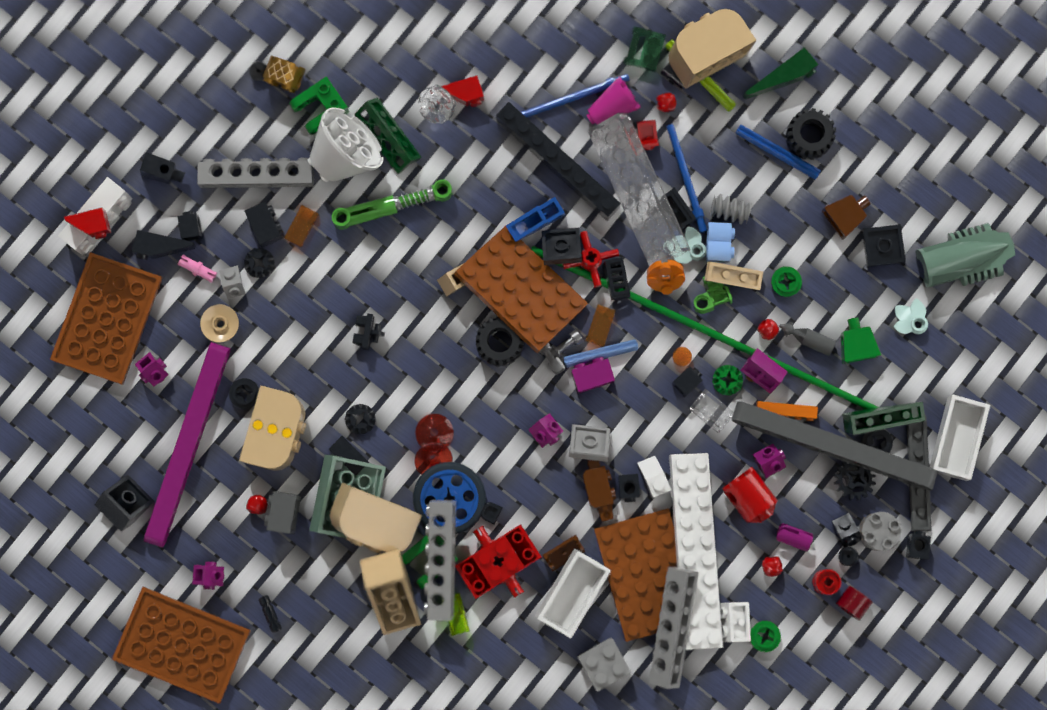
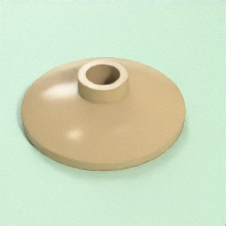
M222 304L213 305L201 317V330L213 342H226L237 333L239 319L236 312L229 306ZM220 321L224 322L222 328L218 327V322Z

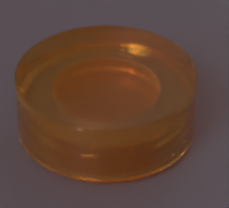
M679 347L673 352L672 359L677 366L683 367L690 363L692 354L688 348Z

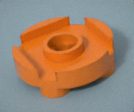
M660 260L654 262L647 269V284L653 290L662 292L664 295L671 294L685 282L684 268L675 260H668V262L663 263Z

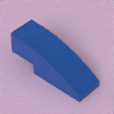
M554 197L541 206H537L506 225L515 242L565 216V212Z

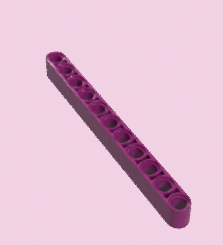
M213 342L209 345L144 536V542L162 548L165 546L229 358V347Z

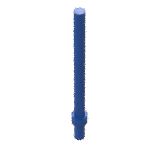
M628 74L619 76L624 82L630 81ZM619 77L605 79V82L530 108L521 113L528 118L603 91Z
M674 124L667 125L669 137L693 209L692 213L696 217L700 233L706 232L707 228L703 218L705 215L703 209L699 206Z

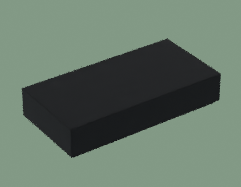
M341 436L329 448L337 457L370 463L344 436ZM350 463L344 464L355 476L365 467Z

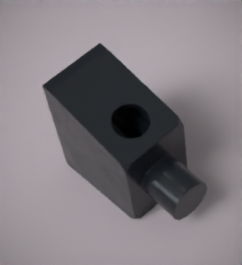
M147 152L140 168L141 176L166 184H170L171 180L182 183L186 173L177 170L176 163ZM163 169L169 170L166 174L161 173Z

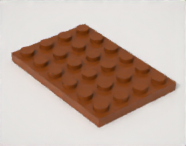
M506 226L454 273L464 285L537 354L588 305L548 265H544L543 260L522 240L515 242Z
M90 252L50 360L124 385L163 278Z
M669 508L594 529L604 566L611 570L607 577L626 642L656 634L658 630L668 567H677L675 531Z
M142 586L112 660L220 704L251 630Z

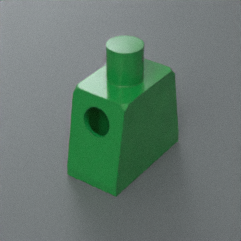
M859 317L848 319L849 330L841 333L842 364L881 356L870 326L861 328Z

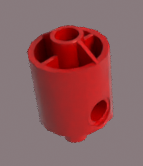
M753 467L722 488L727 498L746 523H762L773 515L778 500Z

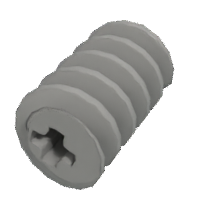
M719 194L717 198L714 196L710 216L712 217L717 212V218L724 214V220L731 216L733 223L739 218L740 225L744 220H746L747 224L752 203L749 202L745 206L744 200H741L737 204V198L730 202L729 196L723 200L722 194Z

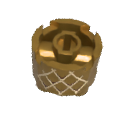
M271 55L263 75V81L275 87L281 84V88L295 94L296 90L298 91L306 69Z

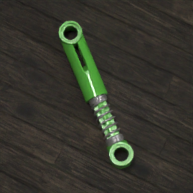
M442 179L436 181L431 185L432 187H426V190L421 189L419 192L416 190L415 193H406L404 196L401 194V197L390 195L347 208H337L332 213V221L338 229L345 230L356 224L398 213V210L404 209V207L409 208L410 205H419V203L423 204L425 201L431 202L432 200L445 202L452 196V186L447 180ZM440 187L448 189L444 195L439 194L437 191ZM340 215L347 216L346 221L343 223L337 222V218Z

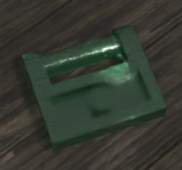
M633 27L632 40L627 57H624L623 63L628 66L656 72L666 35L640 27ZM640 36H644L646 38L640 59L638 60L634 56Z

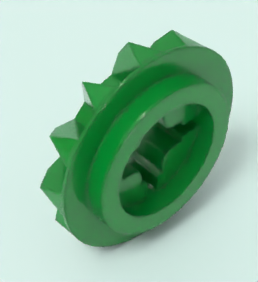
M785 266L774 272L771 285L774 292L780 296L790 297L800 290L802 278L796 269ZM785 275L788 280L793 281L789 283L788 290L785 284L779 283L784 280Z
M723 365L713 374V386L722 395H733L741 389L743 375L738 368L732 365ZM728 372H730V378L735 381L730 382L728 388H726V382L720 378H726Z
M760 621L751 629V644L758 651L770 652L778 647L781 641V633L774 623ZM768 630V636L773 640H765L761 644L762 637L757 633H765Z

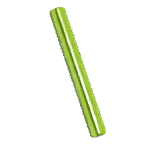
M670 40L665 46L669 52L675 42L674 40ZM709 76L699 81L728 112L735 108L736 103Z

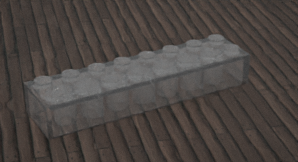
M617 113L587 130L649 266L660 260L661 263L668 262V260H673L690 251L689 245L628 113Z

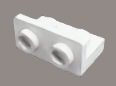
M749 602L720 603L722 642L751 641Z

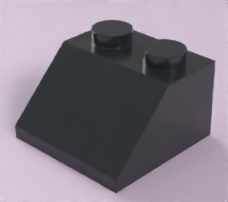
M126 475L105 490L95 503V506L122 532L132 525L155 501L129 475Z

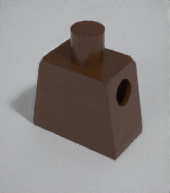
M849 195L823 208L822 213L841 239L844 240L867 217L864 209L870 206L871 203L866 196L856 201L853 195Z

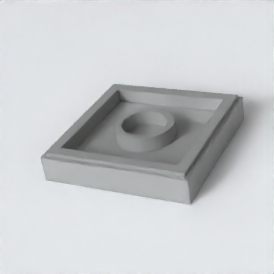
M572 424L569 457L607 462L610 428Z

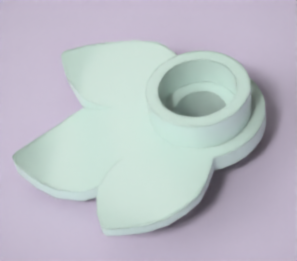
M687 227L685 237L677 236L671 238L672 247L678 252L674 257L675 261L686 264L692 260H702L705 257L707 250L705 245L701 243V234L693 227ZM695 248H698L700 250V254H694L693 250Z
M915 298L910 307L904 305L895 306V315L899 321L894 325V328L902 334L910 332L922 334L927 330L926 308L920 300ZM915 322H920L921 327L916 328Z

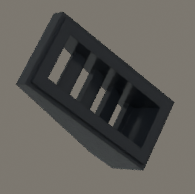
M623 258L605 260L602 267L611 300L629 298L630 291ZM618 281H621V282H622V283H619V284H613V282H618ZM621 288L624 289V291H619V292H615V290H614V289H621Z

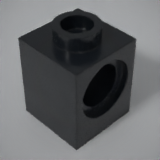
M187 211L183 212L181 216H177L182 240L203 239L200 217L197 213Z
M689 366L672 382V385L686 397L703 381L701 378L702 374L697 368L694 367L692 369Z
M638 474L619 475L620 499H624L625 503L636 502V498L640 497ZM631 483L634 486L632 494H627L624 491L625 484Z
M914 531V534H908L906 558L929 560L931 536H926V532ZM916 540H920L923 543V548L920 551L914 546Z

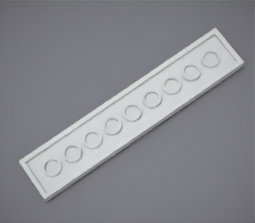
M708 453L669 455L677 567L699 572L686 650L723 648Z

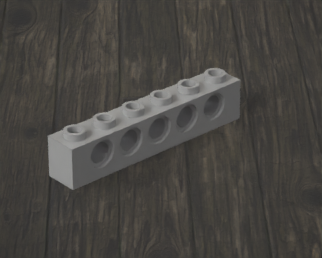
M248 158L241 159V161L222 159V162L204 159L203 162H198L197 184L200 188L314 187V167L308 163L309 158H298V161H290L289 158H280L279 161H271L269 158H261L260 161H252V159ZM277 168L280 170L277 176L270 175L273 169ZM293 168L299 169V172H298L297 175H295V176H290V175H289V172H290L291 169H293ZM217 169L223 170L221 176L214 177V172ZM241 169L240 176L234 177L232 175L234 170ZM254 169H260L261 172L258 176L254 177L251 175Z
M432 500L426 507V516L429 517V524L426 525V536H429V544H426L425 554L428 556V563L425 565V575H428V583H425V595H428V603H425L424 614H427V620L451 621L454 618L456 501ZM437 516H442L444 518V526H440L437 524ZM436 536L444 538V545L437 544ZM437 555L444 558L443 565L436 563L435 557ZM436 575L443 577V584H438L435 581ZM435 595L443 597V604H438L435 601Z
M668 567L662 608L659 615V626L656 633V644L653 651L652 668L650 670L649 683L666 689L680 687L699 572L681 567Z

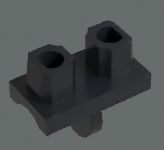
M367 313V316L356 317L355 326L365 328L364 335L354 333L352 341L353 344L361 346L363 350H369L371 335H373V343H378L379 337H385V332L380 331L381 324L375 323V329L372 330L375 317Z

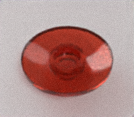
M429 414L418 422L415 435L417 442L423 449L430 452H439L451 444L454 429L451 422L445 416ZM432 429L438 430V434L436 436L431 435Z
M429 443L418 450L415 455L414 464L417 471L422 475L427 469L436 464L452 462L453 457L446 445Z

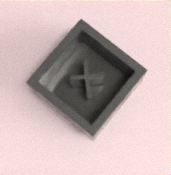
M273 491V495H270L268 499V507H271L269 515L266 514L264 525L267 526V530L295 535L301 496Z

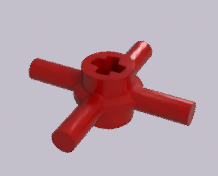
M580 232L584 250L581 252L582 262L562 264L563 269L581 265L584 269L590 270L594 287L602 286L597 268L600 267L602 260L618 257L619 251L614 249L600 253L597 249L591 247L588 232ZM588 256L594 258V261L590 262V260H587Z

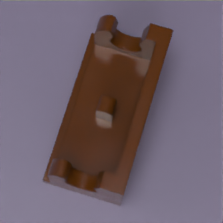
M576 535L543 554L552 572L566 564L574 548L582 553L585 552Z

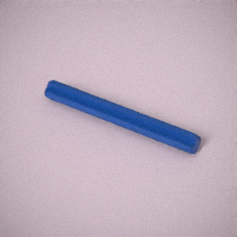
M740 125L736 130V135L809 177L817 179L821 173L820 169L747 127Z

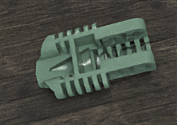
M989 223L981 224V227L979 225L975 226L974 229L973 227L968 228V230L963 229L961 233L960 231H955L954 234L952 232L948 233L947 242L917 249L915 253L917 260H920L923 265L925 287L929 288L959 279L961 284L966 286L968 283L974 284L975 281L981 282V279L985 281L988 277L992 279L995 276H1003V265L1008 259L1015 256V249L1009 232H997L991 229Z

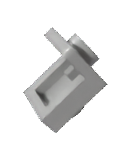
M238 265L219 270L222 287L227 299L245 294Z

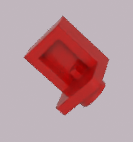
M656 120L636 122L639 147L644 150H652L655 146H659Z

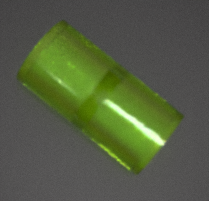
M460 593L454 595V618L451 621H447L451 636L470 631Z

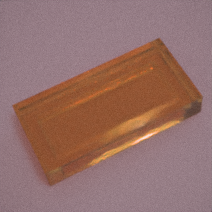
M301 205L284 239L302 248L319 213Z
M597 305L586 342L604 347L616 310Z

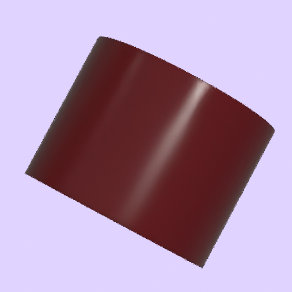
M849 585L836 602V605L860 621L873 602Z

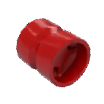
M824 569L814 574L812 585L818 593L832 595L840 589L841 578L836 571Z

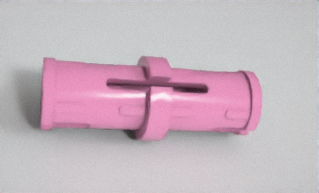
M184 254L178 262L179 266L193 272L192 275H198L210 283L217 276V272L203 266L202 262H196Z

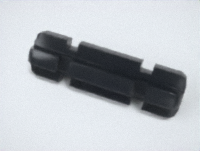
M265 595L259 598V603L263 606L262 610L267 622L270 623L271 632L275 633L280 631L282 627L280 622L277 621L278 617L273 605L270 604L269 596Z

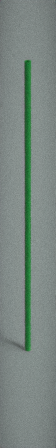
M532 246L531 250L543 258V250ZM578 266L566 269L593 282L589 271ZM600 277L602 286L608 289L606 279ZM623 288L614 289L615 292L624 291ZM630 291L628 299L750 356L756 350ZM767 355L784 368L787 373L864 409L879 408Z

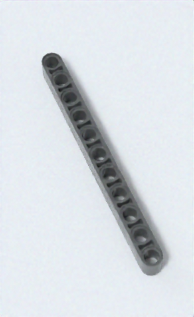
M737 402L731 421L739 425L924 490H933L938 474L937 470L745 402Z

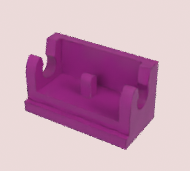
M758 348L740 370L770 394L778 387L787 374L784 368Z

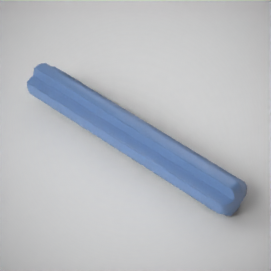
M633 339L565 356L563 360L568 368L577 364L592 362L596 358L603 357L604 359L638 350V344Z

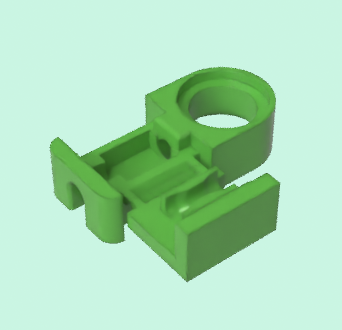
M705 276L703 277L704 285L707 284L708 290L694 299V309L697 313L705 314L711 312L715 306L726 302L732 304V296L727 286L721 283L705 281ZM705 300L708 305L706 308H699L697 302Z

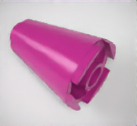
M619 77L588 109L589 114H587V117L592 124L601 125L640 109L641 106L634 99L633 93L624 80Z

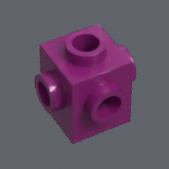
M150 352L135 363L140 371V378L145 383L150 382L153 387L163 382L169 375L165 370L167 365L161 358L156 359Z
M550 413L528 429L542 448L547 444L550 446L554 445L560 440L558 436L564 432Z
M774 444L753 454L756 464L765 478L786 468L784 459H786L785 454L781 449H777Z
M205 562V565H194L192 584L203 585V589L215 590V586H223L224 567L217 566V562Z

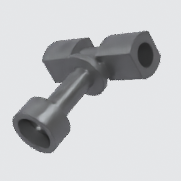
M576 329L569 333L571 336L569 339L557 347L554 344L550 346L548 343L540 351L541 355L544 354L548 359V365L555 375L565 370V366L560 361L562 357L560 353L573 344L579 346L584 342Z

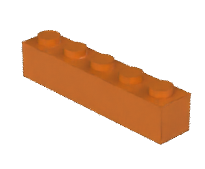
M756 402V407L788 418L793 417L794 420H802L804 418L806 421H814V419H817L818 407Z

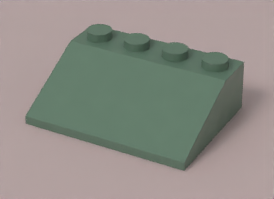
M325 455L309 531L347 538L346 535L334 528L330 519L331 508L341 484L345 483L380 497L386 467ZM350 463L365 467L355 476L344 464Z

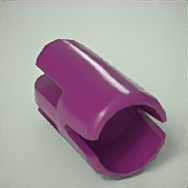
M782 523L778 527L776 539L779 542L807 552L810 549L814 535Z

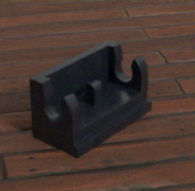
M675 187L656 201L677 233L695 222L696 217Z

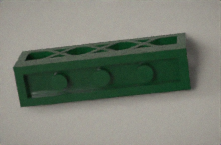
M378 97L366 101L354 114L374 134L381 146V152L397 174L402 173L410 164L417 162L421 158L419 152ZM365 110L369 114V121H366L362 116ZM374 126H378L380 129V136L374 132ZM385 141L390 142L391 151L385 147ZM396 156H400L404 161L401 166L396 162Z

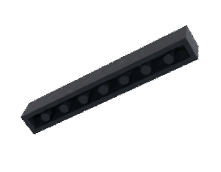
M510 102L498 112L496 121L606 221L620 208L621 203Z

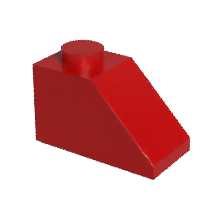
M477 75L441 86L443 95L465 106L471 105V107H476L484 101V94Z
M102 207L64 217L67 223L92 238L102 239L106 237V234L111 233L107 212Z

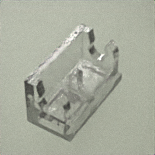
M706 389L689 408L717 433L725 427L734 413Z

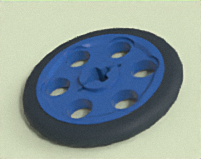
M443 462L430 467L420 476L413 492V505L415 512L422 515L420 521L426 526L429 524V517L426 516L427 505L425 504V498L433 496L436 500H444L448 493L447 487H449L451 496H455V500L452 501H456V511L459 508H463L467 512V516L464 519L456 517V535L469 530L479 521L481 511L486 503V492L479 476L472 469L456 462ZM454 475L461 476L462 484L454 486L451 483V478ZM441 478L443 486L440 489L434 488L432 486L433 479ZM470 490L474 493L472 501H465L463 499L465 491ZM436 518L437 524L444 526L445 522H440Z

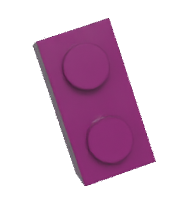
M603 357L592 360V364L585 365V363L574 366L571 374L578 394L615 382L609 359L604 360Z

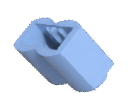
M708 222L706 262L729 263L731 258H734V247H731V239L735 238V228H732L731 223Z

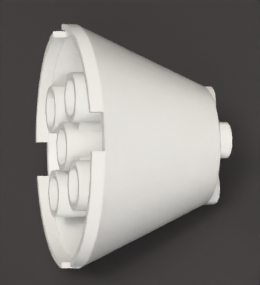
M329 108L323 113L310 158L308 159V163L317 170L320 178L325 182L329 180L338 181L378 169L383 163V157L380 156L382 149L374 134L361 120L355 116L349 117L344 114L345 110L340 108Z

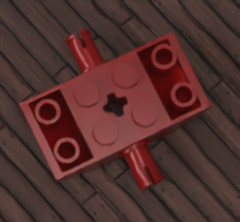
M521 524L495 541L494 539L491 540L484 526H481L479 530L482 536L477 529L473 531V534L482 546L481 550L455 565L475 599L501 583L506 584L513 598H515L518 594L514 588L518 590L519 594L524 592L515 578L516 573L540 559L541 555ZM496 556L504 559L501 567L493 565Z

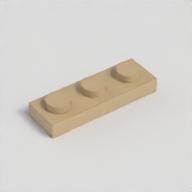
M709 261L707 262L704 280L760 290L763 271Z

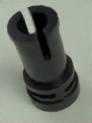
M668 63L660 74L672 80L682 89L684 87L670 63Z

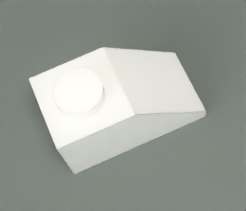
M655 456L637 463L652 499L671 491L666 476Z

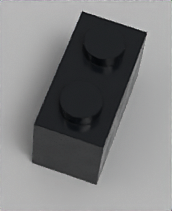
M264 201L244 210L262 248L283 239L281 233L284 231L280 223H276L273 218L276 214L272 205L268 206Z

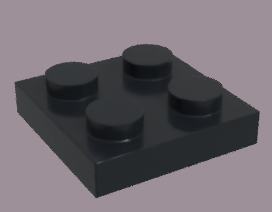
M901 224L862 229L867 267L906 262Z
M579 227L541 231L544 265L582 262Z

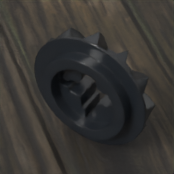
M254 248L247 253L244 259V268L252 277L264 278L274 269V257L264 248ZM253 258L258 260L263 258L262 263L265 268L261 266L255 267L256 262Z
M238 379L230 387L229 398L236 407L248 409L255 406L259 388L251 379ZM243 386L246 391L252 392L250 395H247L246 402L243 396H237V394L243 392Z
M364 404L353 405L346 412L345 423L352 433L362 435L373 429L376 417L374 411L369 406ZM365 412L363 418L367 424L362 422L357 424V420L353 415L360 416Z
M885 429L866 432L863 435L861 443L867 446H871L874 443V438L876 440L884 439L880 443V448L877 446L873 448L890 453L893 440Z

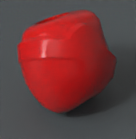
M663 93L656 97L657 108L661 112L667 113L675 110L676 98L674 94Z
M765 319L759 324L757 331L763 339L771 340L779 333V327L774 320Z
M253 495L247 501L246 510L252 514L262 515L267 511L268 502L261 495Z
M766 557L763 560L762 569L764 575L774 577L781 574L783 567L779 557Z

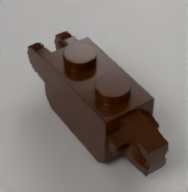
M587 459L589 470L584 472L583 480L589 505L594 509L597 508L602 522L612 520V504H614L613 500L616 499L614 488L610 489L609 481L612 480L610 470H606L605 466H601L600 461Z

